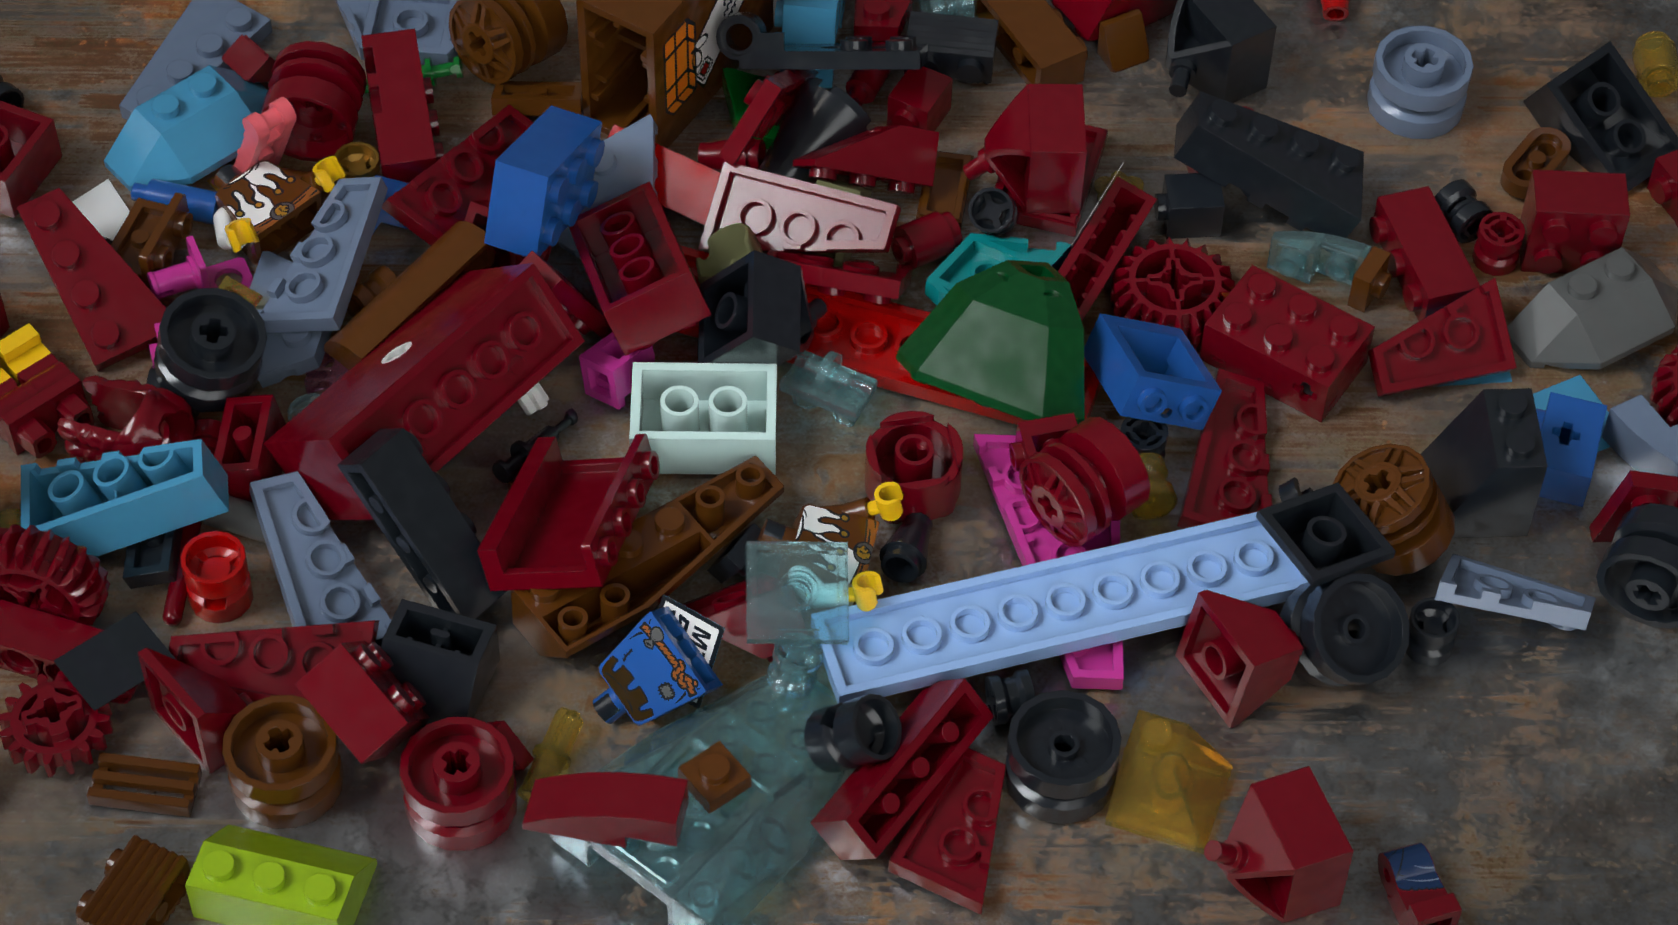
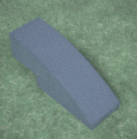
M1642 394L1610 408L1602 438L1636 471L1678 477V424L1669 427Z

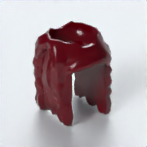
M96 375L85 377L82 383L85 386V390L92 394V404L97 406V411H99L97 417L105 426L123 430L121 432L106 430L66 418H60L57 423V431L60 437L66 440L65 449L72 458L76 457L80 463L101 460L102 453L120 451L123 456L139 455L144 447L193 440L192 436L195 432L192 407L182 396L165 388H156L151 384L142 385L137 379L130 381L122 379L107 380Z

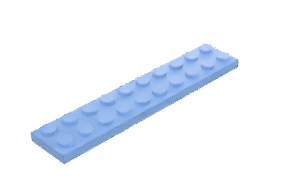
M1257 512L878 599L876 607L867 612L860 610L856 604L811 615L810 627L837 703H844L868 694L886 697L928 687L938 681L962 679L1186 626L1198 592L1210 590L1266 607L1285 602L1301 584L1308 581L1256 518Z

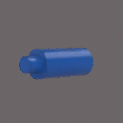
M151 179L148 185L134 183L132 187L131 199L133 201L142 198L168 205L176 192L185 194L189 213L193 215V221L214 225L213 216L218 210L215 198L216 191L158 179Z

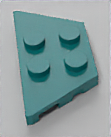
M970 233L926 279L925 295L934 304L938 305L956 283L1006 260L1046 262L1058 271L1070 253L1071 244L1056 242L1055 250L1028 248L1029 239L998 238L993 235Z

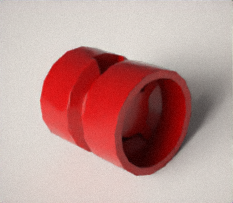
M210 531L193 537L184 546L180 556L190 607L196 616L206 622L219 624L231 622L241 617L250 608L254 598L244 546L238 538L227 532Z

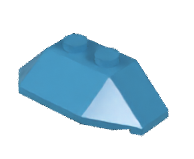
M208 65L134 108L104 159L105 167L130 192L134 183L148 185L151 179L182 185L193 184L237 158V150L241 147L244 138L243 133L245 132L242 119L254 112L261 114L268 90L260 82L245 81L234 70Z

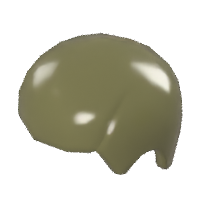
M743 223L727 225L708 238L709 256L706 260L696 258L695 260L698 282L700 284L753 250L763 253L761 244L748 225Z

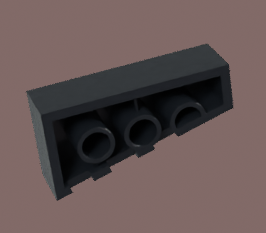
M1200 91L1176 124L1175 159L1223 187L1230 183L1235 185L1247 196V201L1262 209L1267 204L1288 216L1286 223L1300 232L1306 227L1324 237L1321 244L1329 249L1336 251L1361 221L1363 151Z

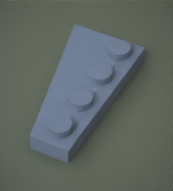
M192 0L120 103L119 107L122 118L128 120L134 108L208 65L230 70L231 67L222 60L223 54L241 34L243 36L247 35L257 45L273 32L271 19L237 0Z
M382 177L343 178L338 180L311 222L314 227L313 232L303 242L297 243L290 254L293 263L284 277H275L267 290L270 296L269 300L262 310L257 309L264 320L266 333L336 331L341 329L388 190Z

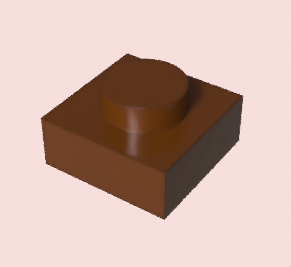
M1373 246L1353 276L1347 306L1364 313L1374 297L1382 299L1392 279V274L1387 272L1391 253Z
M720 740L678 767V778L688 779L689 792L709 814L751 787V775Z

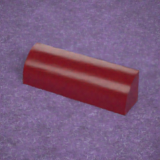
M1118 176L1058 270L1070 284L1082 322L1157 198Z

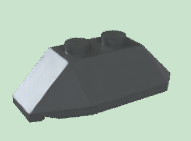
M1621 247L1549 282L1507 326L1512 348L1530 368H1544L1545 365L1564 369H1602L1674 332L1678 289L1650 259Z

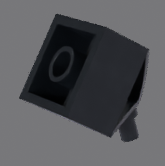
M1178 0L1171 20L1165 60L1169 75L1172 78L1169 87L1170 94L1175 97H1183L1186 95L1188 85L1190 84L1199 91L1233 103L1267 88L1277 26L1254 0Z
M753 250L701 283L700 290L712 315L699 321L698 363L777 364V367L806 351L812 343L817 320L827 313V305L819 298H815L808 303L801 266Z

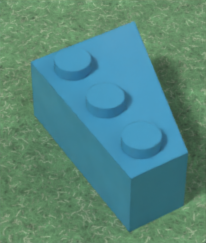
M777 0L774 26L782 27V32H785V44H839L835 42L838 29L842 28L846 0ZM815 69L818 71L815 78L823 80L818 86L832 88L834 69Z

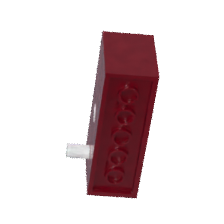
M534 263L466 271L272 435L264 444L285 474L299 472L329 520H374L337 466L342 460L378 430L404 428L405 431L410 432L418 439L423 448L422 456L432 471L437 472L515 402L518 401L528 416L548 405L547 401L550 398L539 381L585 340Z

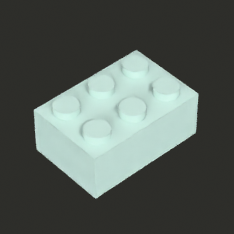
M633 362L629 444L631 445L636 434H647L651 451H656L659 458V474H722L757 456L776 475L777 364Z

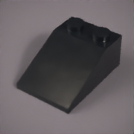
M1611 41L1545 84L1523 101L1540 127L1555 128L1567 135L1571 142L1569 156L1587 171L1626 174L1627 191H1630L1651 176L1657 157L1678 150L1677 135Z

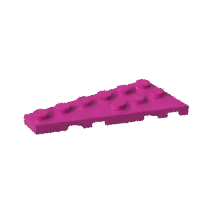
M974 434V449L1022 566L1121 543L1120 520L1111 521V525L1099 535H1095L1081 547H1069L1057 540L1043 527L1032 512L1022 491L1019 479L1020 471L1014 472L1012 468L1009 444L1016 442V435ZM1123 640L1059 655L1072 688L1122 690L1124 681Z

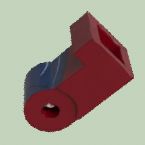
M1415 843L1382 852L1378 855L1380 878L1399 925H1427L1437 922L1436 925H1458L1462 908L1454 893H1447L1435 870L1433 859L1424 844Z

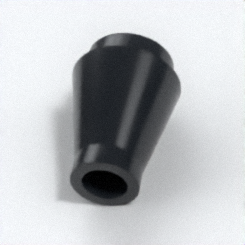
M920 512L907 515L901 526L881 548L879 554L881 569L888 578L900 583H909L925 572L930 533L933 528V523L927 515Z

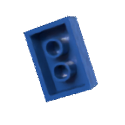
M551 105L495 160L485 244L525 257L531 251L541 256L549 246L557 244L561 233L568 226L572 227L585 207L590 208L595 201L598 192V182L593 180L595 167L599 165L605 147L604 141L600 140L602 121Z

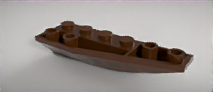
M757 456L744 461L634 520L631 534L629 537H626L618 553L617 563L615 566H612L603 587L511 590L514 626L540 656L570 657L656 608L660 604L663 594L669 596L784 493V485Z

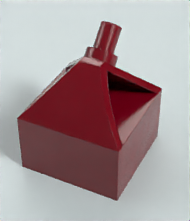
M1027 84L994 123L984 139V147L978 151V156L963 165L966 177L970 180H975L986 172H996L1025 213L1080 214L1087 155L1083 84Z
M1310 766L1252 783L1227 840L1223 842L1211 840L1204 848L1206 859L1216 862L1223 870L1226 878L1241 894L1282 923L1339 906L1354 852Z

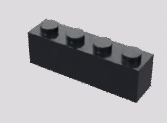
M404 428L378 430L337 466L432 606L476 619L507 591H490L477 552L481 543L475 535L477 530L474 523L466 514L458 510L449 496L450 488L438 473L432 471L422 456V445L413 434L405 431Z

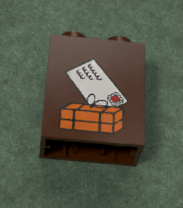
M576 0L583 116L602 121L601 132L609 135L614 124L625 129L651 114L658 126V135H655V143L668 148L722 87V68L737 70L739 67V60L726 57L717 45L716 33L719 25L733 14L746 11L759 16L766 26V31L770 32L773 29V0ZM735 24L731 30V38L737 46L748 48L751 45L753 35L749 27L744 24Z

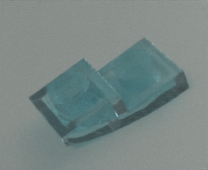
M1277 231L1271 239L1267 268L1307 284L1310 283L1314 274L1318 272L1335 281L1352 285L1353 276L1371 251V246L1352 239L1325 233Z

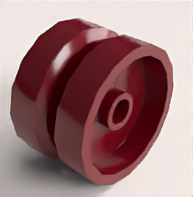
M447 717L427 724L410 738L401 754L400 780L404 792L405 812L414 832L426 843L447 851H471L491 844L508 830L517 813L518 790L515 778L514 755L507 738L493 725L472 717Z

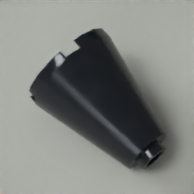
M808 78L797 92L759 170L816 184L817 179L809 178L810 169L792 167L793 160L867 131V125L871 122V119L863 108L842 89L834 85L828 91L818 86L823 81L822 79Z

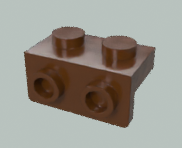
M176 192L168 205L138 198L111 243L113 249L149 289L151 288L147 272H154L172 266L174 252L181 240H186V237L191 233L193 215L189 213L186 195Z

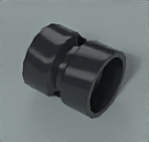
M876 694L864 695L844 703L840 702L813 711L807 719L804 729V741L809 757L817 767L828 773H839L861 765L886 760L896 753L902 739L901 721L896 709L890 701Z

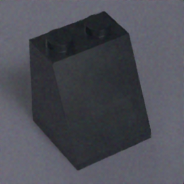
M1532 388L1483 389L1421 455L1455 516V533L1453 538L1528 536L1548 467Z

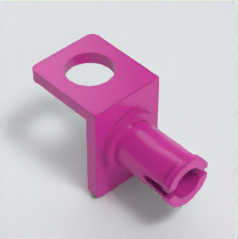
M193 235L186 237L189 256H186V262L154 272H147L151 291L159 300L194 288H220L215 283L217 278L225 273H236L240 275L242 281L233 289L223 290L246 297L253 280V276L243 257H237L206 267Z

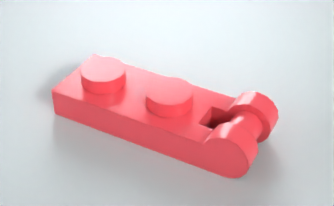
M280 97L271 102L267 111L261 114L254 112L242 119L245 129L243 133L244 138L241 147L237 150L238 155L234 163V167L240 172L244 173L260 161L268 160L277 166L279 165L297 118L293 106L285 97Z

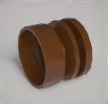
M459 0L450 11L449 31L452 44L460 60L470 72L484 82L501 84L516 77L517 74L525 72L530 66L541 63L560 52L567 42L568 23L565 9L560 0Z
M1390 443L1373 446L1353 456L1338 471L1333 484L1339 482L1396 551L1394 558L1370 566L1376 572L1394 576L1415 573L1433 564L1447 550L1455 533V516L1421 454L1404 445Z

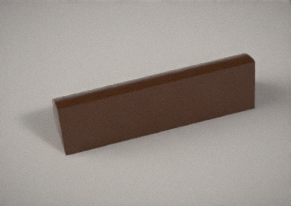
M459 221L454 224L324 344V351L350 370L464 272L490 268L495 263L494 246L484 243L485 231L466 221Z

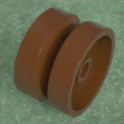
M272 695L250 703L233 717L224 733L222 754L228 772L232 795L238 809L252 822L272 829L297 828L314 822L333 807L342 791L343 766L339 754L338 738L336 733L307 699L295 695Z

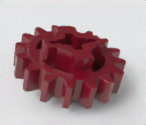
M62 671L58 672L55 681L50 682L47 681L43 674L37 675L38 685L33 688L22 682L18 685L21 697L19 699L15 697H7L5 699L8 712L0 714V726L2 729L0 737L4 750L9 751L11 761L14 764L24 761L27 773L33 774L40 766L45 767L48 777H53L57 767L64 766L70 775L74 774V763L81 760L88 765L93 764L92 749L105 751L107 743L104 735L113 733V725L110 718L112 712L109 702L94 711L73 684L67 681Z

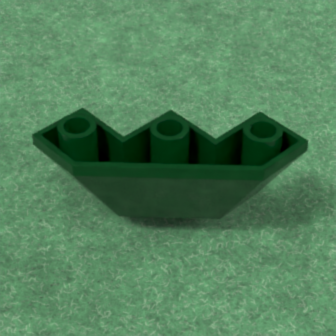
M1006 260L956 283L898 349L896 359L910 373L911 378L917 382L938 387L973 400L979 405L994 408L1027 421L1074 413L1077 424L1085 419L1084 327L1069 282L1049 263Z

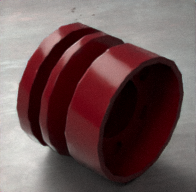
M303 41L294 43L278 53L273 65L272 76L268 84L269 90L265 96L261 113L267 111L269 104L280 97H285L293 106L297 118L283 154L302 161L319 162L326 157L334 156L336 151L343 145L353 142L359 119L358 112L362 106L363 95L367 86L365 70L359 61L347 51L325 42Z
M1088 417L1067 431L1059 439V443H1049L1040 452H1036L1026 458L1020 465L1019 479L1022 491L1032 512L1047 531L1069 547H1081L1095 535H1099L1111 525V521H1119L1143 505L1150 495L1151 486L1148 472L1138 451L1125 434L1114 424L1101 417Z

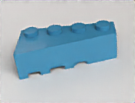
M202 439L144 447L139 455L123 456L120 451L102 453L101 460L80 463L76 457L59 459L56 467L41 469L37 463L21 465V527L27 529L30 525H35L40 531L45 532L52 529L55 535L62 538L69 536L70 542L73 544L87 547L86 553L96 557L229 511L228 474Z

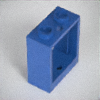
M1099 314L1085 344L1084 357L1119 415L1203 430L1222 390L1183 330L1176 327ZM1166 408H1169L1167 413L1161 414Z

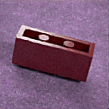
M1429 186L1377 198L1374 217H1371L1369 220L1370 234L1376 244L1380 243L1383 250L1391 253L1388 271L1392 274L1393 278L1397 277L1403 289L1405 305L1410 312L1415 313L1418 321L1423 320L1480 286Z

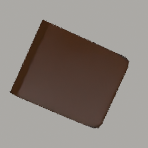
M1139 9L1100 22L1097 54L1113 73L1149 60V47L1142 12Z

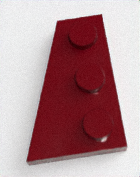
M770 250L767 253L773 257L800 265L804 283L817 285V291L826 295L844 296L846 291L863 293V299L868 302L890 304L891 298L899 299L911 284L913 265L897 264L896 273L879 271L880 267L874 265L873 261L856 259V261L843 262V267L833 266V258L823 255Z
M531 251L520 264H535L575 327L583 335L586 336L592 330L603 339L613 332L604 314L561 272L548 264L534 251Z
M1496 277L1368 351L1378 397L1509 372L1517 368Z
M967 748L927 797L891 856L888 871L982 915L1006 765Z

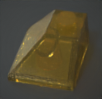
M1139 710L1123 753L1105 825L1204 854V848L1209 841L1233 766L1189 724Z

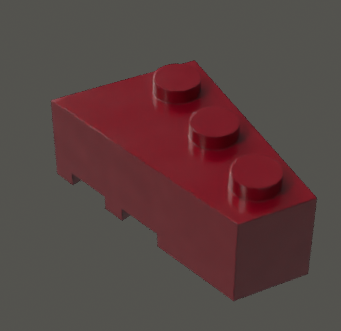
M415 28L362 35L369 99L382 176L410 183L412 179L425 169H428L444 155L442 142H433L434 136H440L436 109L428 110L427 105L434 103L431 77H423Z

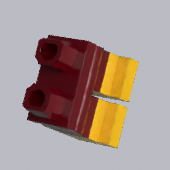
M28 323L0 340V438L8 442L9 447L16 455L26 450L40 459L52 452L57 445L54 432L58 429L57 423L60 418L71 419L92 426L95 420L92 409L86 400L81 380L73 372L71 373L63 362L56 359L41 342L39 333Z

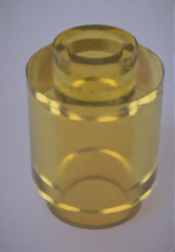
M1652 31L1641 35L1636 40L1632 51L1636 78L1649 96L1666 97L1678 89V53L1676 44L1664 32Z

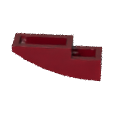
M586 772L535 779L522 822V828L626 848L628 838L677 847L689 803L688 779L626 772Z

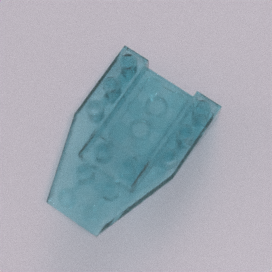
M789 662L652 732L596 771L654 774L678 778L679 766L720 740L751 775V787L711 814L704 809L688 790L689 803L677 847L628 838L626 848L550 834V838L588 867L600 856L608 860L667 904L668 925H738L810 851L818 833L810 822L836 793L845 774V771L828 773L817 767L809 757L804 741V729L807 719L813 711L837 704L834 692Z

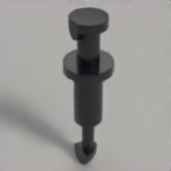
M573 408L569 409L565 413L564 419L556 426L548 425L526 442L521 440L515 441L510 446L511 457L505 461L499 459L493 464L492 471L495 477L502 483H509L514 477L513 473L522 468L537 438L556 436L558 441L559 433L568 426H573L577 423L578 416Z

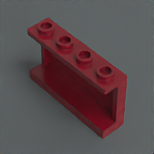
M647 434L635 435L625 457L563 460L556 436L538 437L477 550L490 591L530 590V588L603 587L612 566H615L617 563L618 553L626 537H629L631 534L632 524L640 508H643L645 505L646 495L653 481L659 476V458L656 451H651Z

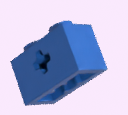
M1550 392L1546 410L1536 408L1548 466L1539 497L1583 507L1592 479L1608 405Z

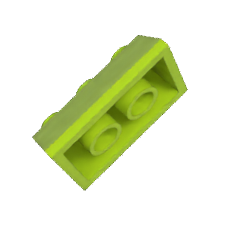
M228 824L203 841L185 887L193 917L220 924L354 925L377 867V859Z

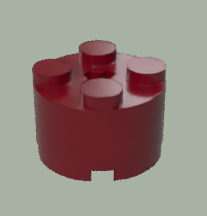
M923 411L899 412L888 416L880 422V428L873 435L870 434L866 442L865 491L867 497L873 501L875 500V489L885 482H896L900 485L903 499L901 500L903 513L901 517L895 521L884 520L885 522L899 524L904 521L907 515L917 512L927 515L931 521L939 517H947L953 513L955 503L960 495L962 479L963 443L960 435L949 423H947L946 427L934 421V415Z

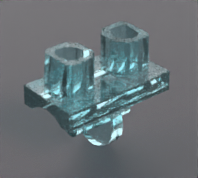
M804 351L796 357L791 369L779 381V390L792 395L793 404L807 410L817 406L833 412L836 422L852 427L877 390L878 380L842 366V355L834 351L828 352L824 358Z

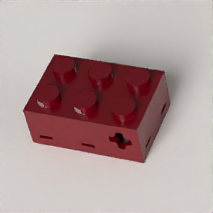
M1252 265L1205 323L1200 358L1203 362L1217 369H1224L1264 382L1265 394L1322 423L1367 364L1369 358L1368 351L1371 348L1375 326Z

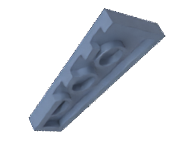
M296 471L250 482L249 492L292 627L380 620L376 644L381 646L391 619L380 604L381 598L372 584H367L354 563L355 558L345 543L342 544L330 527L329 518L299 472Z

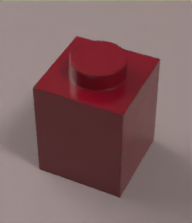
M924 66L921 69H908L888 96L887 126L903 125L935 131L951 109L953 78Z

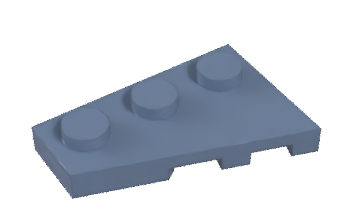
M1453 553L1440 580L1434 600L1546 622L1561 630L1574 631L1575 629L1586 631L1596 598Z

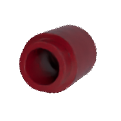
M934 211L897 226L891 242V249L894 257L900 264L913 265L914 270L950 255L955 247L959 246L962 242L961 229L957 220L950 212L939 213Z

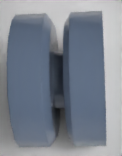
M1407 26L1392 31L1380 41L1375 54L1372 69L1373 75L1367 95L1369 112L1379 125L1393 134L1403 137L1432 139L1448 133L1460 122L1464 111L1467 90L1474 68L1471 52L1460 39L1442 29L1430 26Z

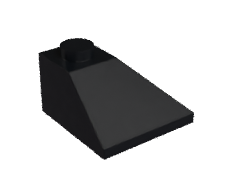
M1339 482L1260 509L1256 514L1258 521L1312 587L1392 559L1396 553L1395 549Z

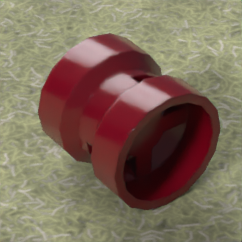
M1493 212L1482 218L1477 232L1478 239L1472 253L1473 263L1479 270L1492 276H1503L1511 273L1516 268L1520 255L1519 249L1525 236V227L1521 220L1507 212Z

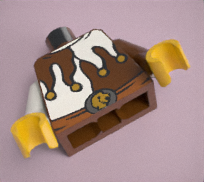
M329 156L320 160L308 172L280 168L268 160L258 162L244 173L231 164L222 167L214 178V184L219 189L215 194L218 210L213 216L218 246L224 250H233L234 253L242 249L257 267L263 251H270L278 255L313 231L314 227L311 222L323 205L321 192H331L335 186L334 181L347 177L337 157Z
M885 482L875 489V500L873 501L865 497L837 505H804L792 527L767 518L761 529L757 546L782 555L776 579L792 585L794 594L812 610L826 609L830 611L852 606L855 603L862 611L873 610L878 603L876 595H880L884 591L880 575L877 572L868 571L880 523L875 520V515L880 514L882 519L886 521H895L901 517L903 513L901 504L903 494L898 483Z

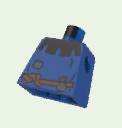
M666 606L645 615L600 664L599 672L609 685V688L593 700V706L598 715L608 724H612L625 713H628L633 722L641 726L718 689L723 684L673 612Z

